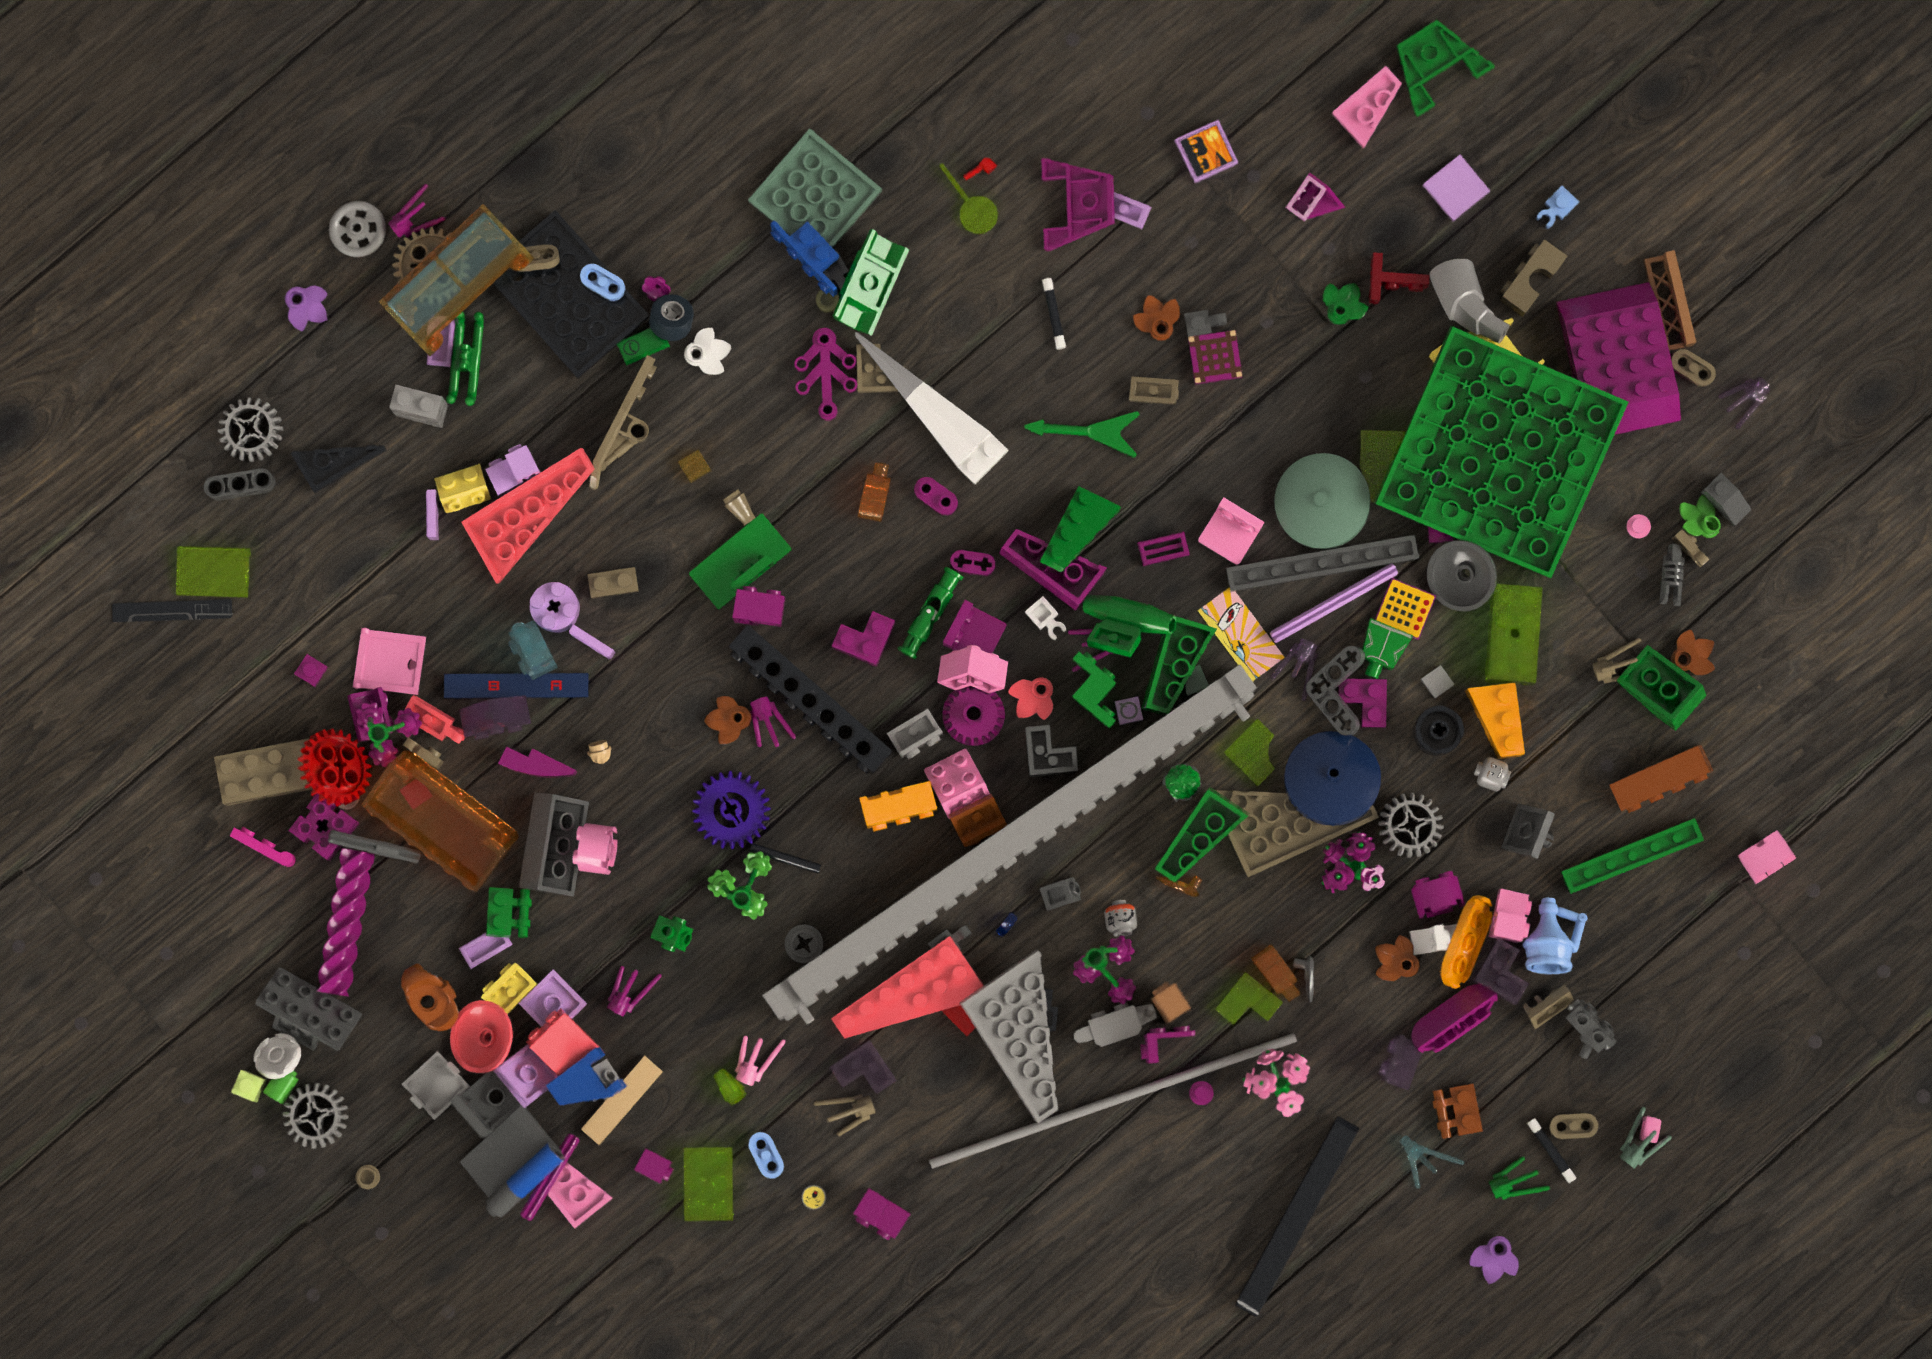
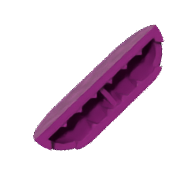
M1483 984L1470 985L1462 989L1415 1024L1412 1030L1413 1044L1421 1053L1431 1050L1436 1053L1443 1050L1491 1015L1490 1009L1494 1001L1498 1000L1496 992L1491 987Z

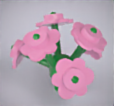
M1268 1049L1258 1057L1257 1064H1270L1273 1074L1262 1071L1260 1075L1254 1076L1255 1068L1253 1067L1252 1072L1246 1073V1077L1243 1078V1086L1248 1087L1247 1093L1249 1094L1253 1084V1093L1258 1094L1262 1099L1268 1098L1270 1093L1274 1092L1279 1102L1276 1106L1277 1110L1282 1111V1114L1288 1117L1293 1112H1299L1301 1110L1300 1105L1304 1101L1302 1095L1296 1094L1293 1090L1290 1091V1084L1304 1083L1307 1080L1306 1076L1309 1074L1310 1067L1306 1065L1307 1060L1303 1055L1295 1053L1292 1056L1287 1054L1286 1057L1290 1060L1285 1061L1283 1064L1284 1070L1282 1073L1285 1078L1280 1077L1274 1061H1278L1284 1053L1281 1050Z

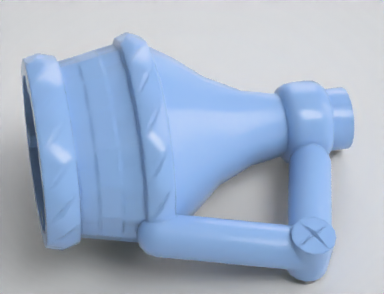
M1542 898L1539 905L1540 922L1535 931L1522 944L1527 956L1525 966L1527 970L1540 974L1570 972L1572 969L1571 955L1578 951L1587 915L1558 907L1554 898ZM1556 915L1576 922L1571 940L1562 931L1557 922Z

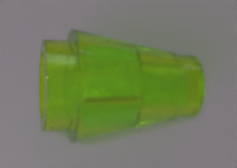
M725 1068L713 1076L725 1102H729L730 1105L738 1103L747 1095L744 1091L745 1087L727 1072Z

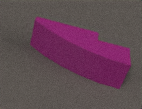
M506 747L498 762L500 766L529 776L562 778L575 776L577 773L575 769L533 748L527 757Z

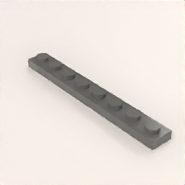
M1415 535L1228 567L1226 568L1230 592L1417 560L1419 555Z

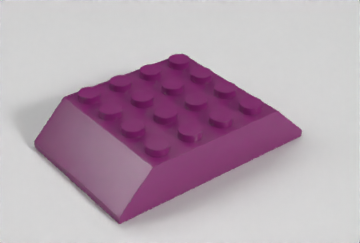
M1649 282L1556 302L1573 378L1629 402L1615 435L1681 421L1677 382L1658 300Z

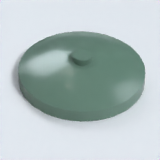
M1328 453L1308 455L1293 463L1280 478L1275 492V511L1285 532L1296 542L1314 549L1336 548L1352 540L1365 525L1371 507L1370 490L1360 470L1347 459Z

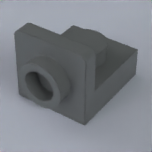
M1074 877L1040 888L1047 911L1081 900V889Z

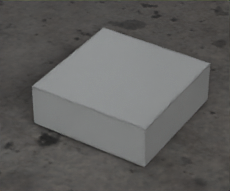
M1441 665L1420 679L1434 699L1455 685Z

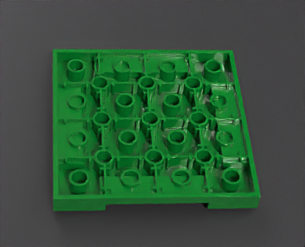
M1450 326L1431 369L1432 372L1398 451L1391 461L1374 503L1459 540L1476 543L1485 551L1552 578L1629 402ZM1437 471H1441L1439 479L1434 484L1433 480Z

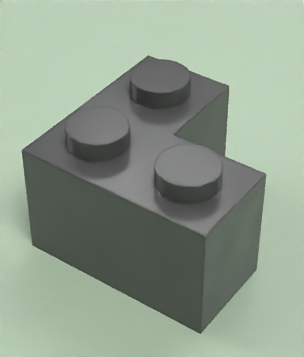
M1050 725L1025 727L1030 777L1078 773L1076 747L1052 749Z

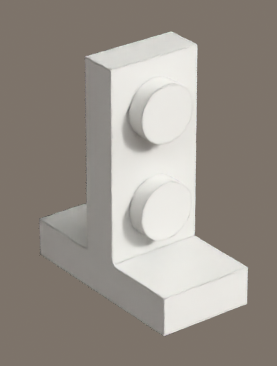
M1457 924L1438 925L1428 929L1409 931L1410 941L1414 946V955L1447 950Z

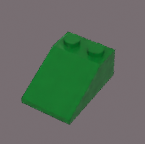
M1647 645L1636 657L1638 661L1630 664L1617 679V682L1658 719L1676 731L1706 697L1704 687L1700 682Z

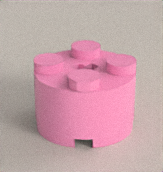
M589 823L578 827L576 838L579 840L578 850H575L573 853V864H578L579 871L607 875L611 873L608 867L614 866L617 852V840L613 839V833L617 834L616 827Z
M1778 830L1738 855L1755 884L1796 859Z

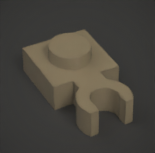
M1680 530L1672 538L1676 544L1682 545V550L1687 556L1692 558L1697 566L1701 567L1709 560L1698 549V546L1695 544L1697 540L1694 536Z
M409 737L403 744V746L438 770L444 763V761L439 759L441 753L430 746L426 750Z

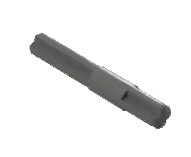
M331 830L328 836L329 843L393 859L418 863L421 855L419 850Z

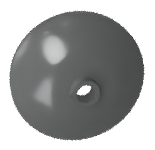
M1454 540L1442 545L1433 553L1427 567V580L1431 592L1436 595V599L1444 606L1456 611H1470L1479 608L1490 599L1496 587L1497 572L1491 556L1481 546L1467 540ZM1464 569H1468L1470 571V576H1467L1464 573Z

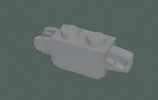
M1128 1003L1115 1006V1012L1106 1014L1105 1010L1091 1014L1092 1019L1087 1021L1089 1026L1075 1031L1073 1039L1079 1044L1094 1040L1096 1045L1103 1047L1139 1034L1142 1025L1157 1018L1155 1009L1152 1004L1134 1007V1005L1128 1006Z

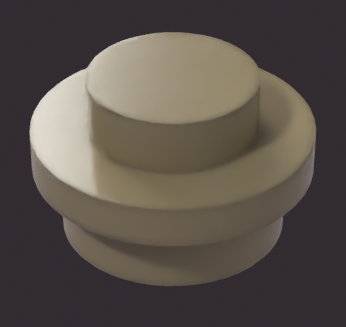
M364 1165L356 1173V1182L363 1189H372L380 1181V1173L372 1165Z

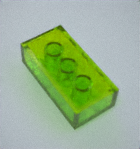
M1496 584L1490 602L1485 682L1534 685L1536 683L1543 587ZM1511 630H1517L1519 637H1512Z

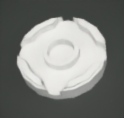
M275 1034L276 1037L266 1038L257 1047L254 1054L255 1067L264 1077L269 1079L284 1077L298 1065L301 1058V1048L295 1038L289 1034Z

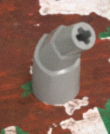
M1453 259L1434 267L1429 274L1430 279L1449 320L1456 321L1476 335L1480 334L1500 343L1504 339L1510 325L1494 316V313L1484 303V296L1472 261L1468 259Z

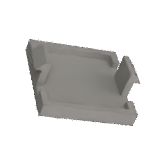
M438 1051L402 1083L407 1091L411 1093L412 1097L410 1100L419 1110L423 1107L434 1120L452 1104L449 1101L456 1094H463L470 1088V1085L459 1075L460 1070L451 1061L448 1063Z

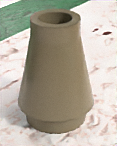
M739 489L723 499L726 504L724 507L738 518L744 526L756 518L752 513L744 492L741 493Z

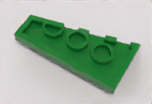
M1078 486L1040 562L1062 573L1080 554L1081 550L1094 539L1095 535L1120 512L1121 506Z

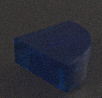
M1011 912L996 932L1001 937L1005 936L1016 923L1018 917Z

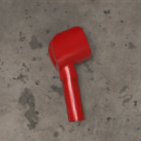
M984 158L976 168L963 176L967 180L982 170L989 174L997 165L990 158Z

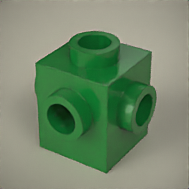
M659 915L650 938L661 942V948L671 952H675L677 948L685 952L686 947L691 942L694 929L685 926L687 921L673 916L672 920Z

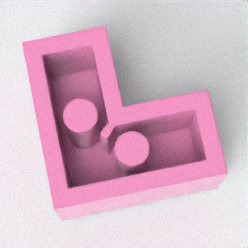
M968 645L966 648L954 650L949 654L941 656L937 683L955 691L973 686L984 692L992 693L1005 688L1008 662L1000 659L996 654L982 651L978 646Z
M1505 889L1498 890L1488 937L1514 943L1521 942L1524 937L1527 938L1530 924L1526 923L1527 917L1525 915H1529L1532 901H1528L1529 895Z

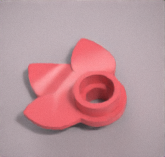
M1043 677L1036 678L1033 681L1022 679L1010 687L1008 693L1019 699L1016 708L1018 718H1028L1035 713L1043 720L1050 716L1053 710V702L1050 698L1053 693V685L1048 679ZM1043 685L1046 688L1045 693L1039 694L1036 690L1037 687Z

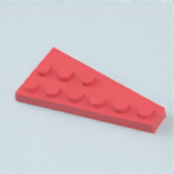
M583 448L576 450L462 521L464 528L496 584L503 580L594 471L595 468Z
M949 936L831 1019L845 1039L959 1006L962 1000L983 987L984 984L951 936Z

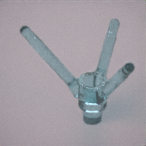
M1407 1135L1400 1140V1143L1405 1147L1404 1151L1408 1154L1416 1188H1420L1415 1162L1417 1159H1420L1433 1173L1437 1172V1169L1423 1156L1424 1153L1464 1165L1463 1160L1419 1145Z

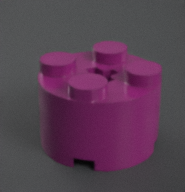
M1452 871L1442 873L1438 879L1431 881L1429 877L1415 881L1416 885L1411 889L1419 918H1423L1425 913L1427 918L1452 912V906L1457 904L1459 908L1465 906L1458 877L1454 876Z

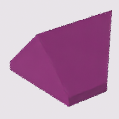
M1309 173L1286 208L1305 222L1307 219L1345 208V206L1329 186Z

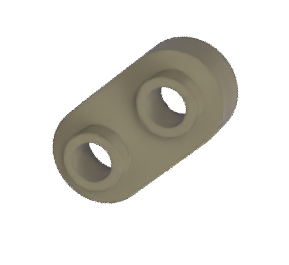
M538 245L516 249L511 255V260L516 270L533 271L555 267L559 263L560 257L555 246Z
M1686 349L1678 350L1672 355L1671 361L1674 372L1700 387H1706L1714 381L1716 371L1707 361ZM1684 359L1686 366H1680L1678 360ZM1700 371L1706 373L1705 379H1701L1698 376Z
M1587 1113L1557 1115L1549 1123L1550 1133L1558 1139L1589 1138L1595 1135L1598 1130L1597 1119ZM1583 1121H1587L1589 1123V1128L1587 1130H1583L1581 1128V1123ZM1559 1122L1565 1124V1129L1562 1132L1557 1129Z

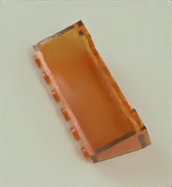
M403 751L390 762L361 804L370 815L379 818L385 823L387 828L400 834L408 844L417 847L424 853L425 857L438 863L446 873L455 876L467 889L477 892L519 838L518 833L511 826L411 751Z

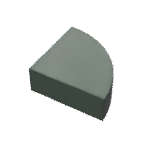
M1200 665L1195 667L1185 683L1187 696L1209 686Z

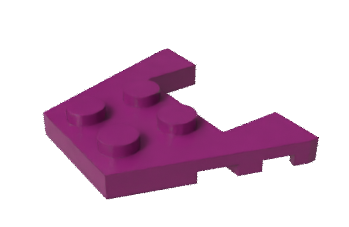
M1041 158L1042 180L1066 179L1068 226L1044 229L1045 251L1054 250L1115 223L1114 182L1112 175Z

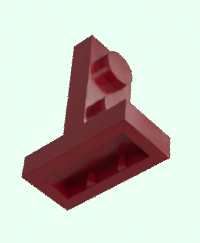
M1373 252L1369 291L1370 304H1379L1381 285L1385 286V289L1399 290V287H1409V291L1416 292L1423 291V288L1428 287L1430 275L1382 272L1383 253Z

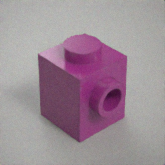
M645 1148L634 1170L661 1184L663 1180L668 1181L674 1168L670 1167L672 1161Z

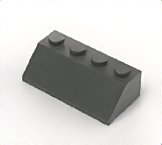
M534 792L519 888L574 897L578 864H573V853L575 850H578L579 840L576 838L577 829L579 826L586 824L588 801Z

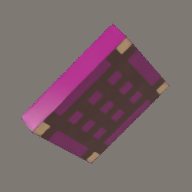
M1235 330L1188 337L1195 385L1242 378Z

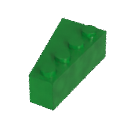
M1176 616L1177 624L1174 632L1171 635L1162 634L1141 709L1163 716L1169 714L1217 628Z
M1209 787L1155 867V870L1176 882L1236 826L1245 820L1249 813Z

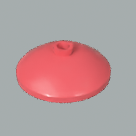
M479 1000L466 1005L458 1013V1019L451 1028L450 1033L451 1050L459 1065L474 1073H486L496 1069L505 1060L511 1048L513 1032L510 1019L501 1006L491 1001Z

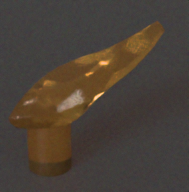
M1156 876L1157 880L1181 893L1192 897L1199 896L1197 888L1201 884L1202 879L1198 876H1194L1189 884L1182 881L1173 882L1167 877Z

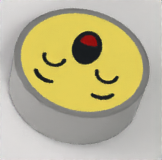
M811 1185L802 1193V1202L809 1209H819L826 1201V1193L820 1186Z

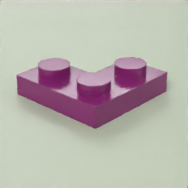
M1387 679L1344 680L1338 686V694L1345 703L1362 704L1361 728H1386Z

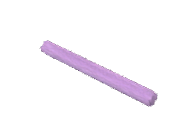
M1389 564L1272 630L1270 632L1271 638L1275 643H1278L1398 574L1396 567L1393 564Z

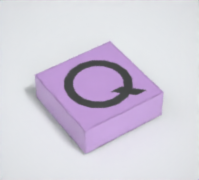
M1138 697L1115 701L1119 725L1143 721Z

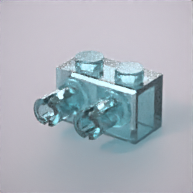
M534 620L525 625L518 622L512 626V631L509 632L511 641L508 644L514 655L519 654L521 661L518 664L524 675L529 674L531 679L534 680L558 668Z

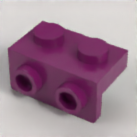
M382 687L347 696L358 742L371 740L368 736L369 729L365 730L363 725L357 724L358 716L356 710L362 709L361 705L363 703L371 704L376 702L378 707H382L384 710L383 723L388 727L393 725V720L388 715L387 695L383 692Z

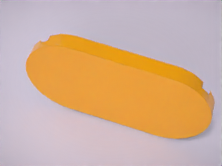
M1475 895L1463 908L1441 966V978L1446 986L1452 988L1461 987L1459 984L1461 982L1465 983L1473 971L1493 917L1492 912L1489 911V906L1492 907V903L1487 897Z

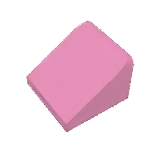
M1644 1116L1639 1139L1644 1141L1653 1130H1656L1657 1134L1650 1142L1657 1143L1661 1120Z

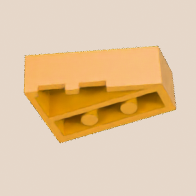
M1507 683L1467 688L1465 693L1485 730V734L1497 758L1504 759L1523 756L1525 751L1516 684Z

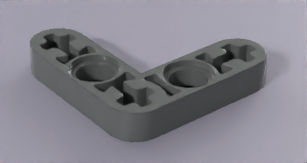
M1357 646L1344 648L1315 674L1306 685V691L1310 698L1342 735H1353L1357 733L1360 727L1356 715L1335 690L1364 663L1365 653ZM1350 652H1357V655L1355 656L1357 660L1356 662L1349 661L1346 665L1340 662V660L1342 662H1346L1347 660H1349L1351 657L1349 654ZM1333 666H1338L1341 669V676L1338 679H1333L1330 675V670ZM1325 680L1331 683V685L1329 683H1325L1324 685H1322L1320 688L1322 691L1321 693L1314 692V690L1316 689V686L1314 685L1315 683L1321 684ZM1332 699L1336 700L1339 706L1335 713L1329 712L1327 708L1328 702ZM1341 715L1345 720H1351V730L1343 728L1345 722L1342 718H1337V720L1335 718Z

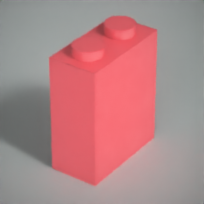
M561 1008L558 1011L551 1012L545 1020L546 1023L540 1029H534L529 1034V1040L527 1041L528 1046L558 1076L585 1057L591 1050L600 1047Z

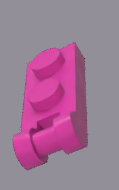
M243 826L241 830L234 828L230 834L232 838L283 866L292 867L296 862L295 855L287 851L278 852L274 849L276 844L265 838L260 842L253 838L254 832Z

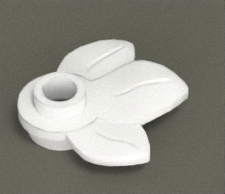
M705 328L700 330L696 334L694 342L685 348L684 357L690 365L699 366L706 374H721L724 372V368L720 360L728 355L731 345L723 340L714 339L713 328ZM697 350L701 355L699 358H693L692 352Z

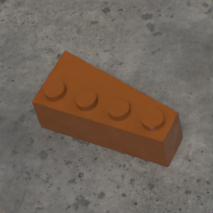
M1698 745L1610 784V787L1620 810L1627 809L1628 813L1642 808L1641 802L1649 799L1650 803L1664 798L1662 793L1671 790L1674 794L1685 789V783L1691 780L1696 784L1708 779L1707 773L1712 772L1713 769L1702 745Z

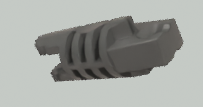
M1669 544L1667 555L1663 556L1659 604L1667 603L1669 587L1674 588V606H1681L1685 559L1681 557V544Z

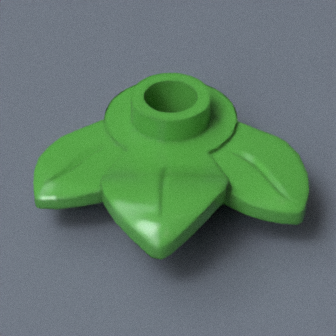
M1704 495L1699 497L1696 506L1684 502L1680 504V514L1686 521L1682 527L1688 534L1696 537L1703 535L1706 538H1713L1719 533L1721 524L1715 516V508Z

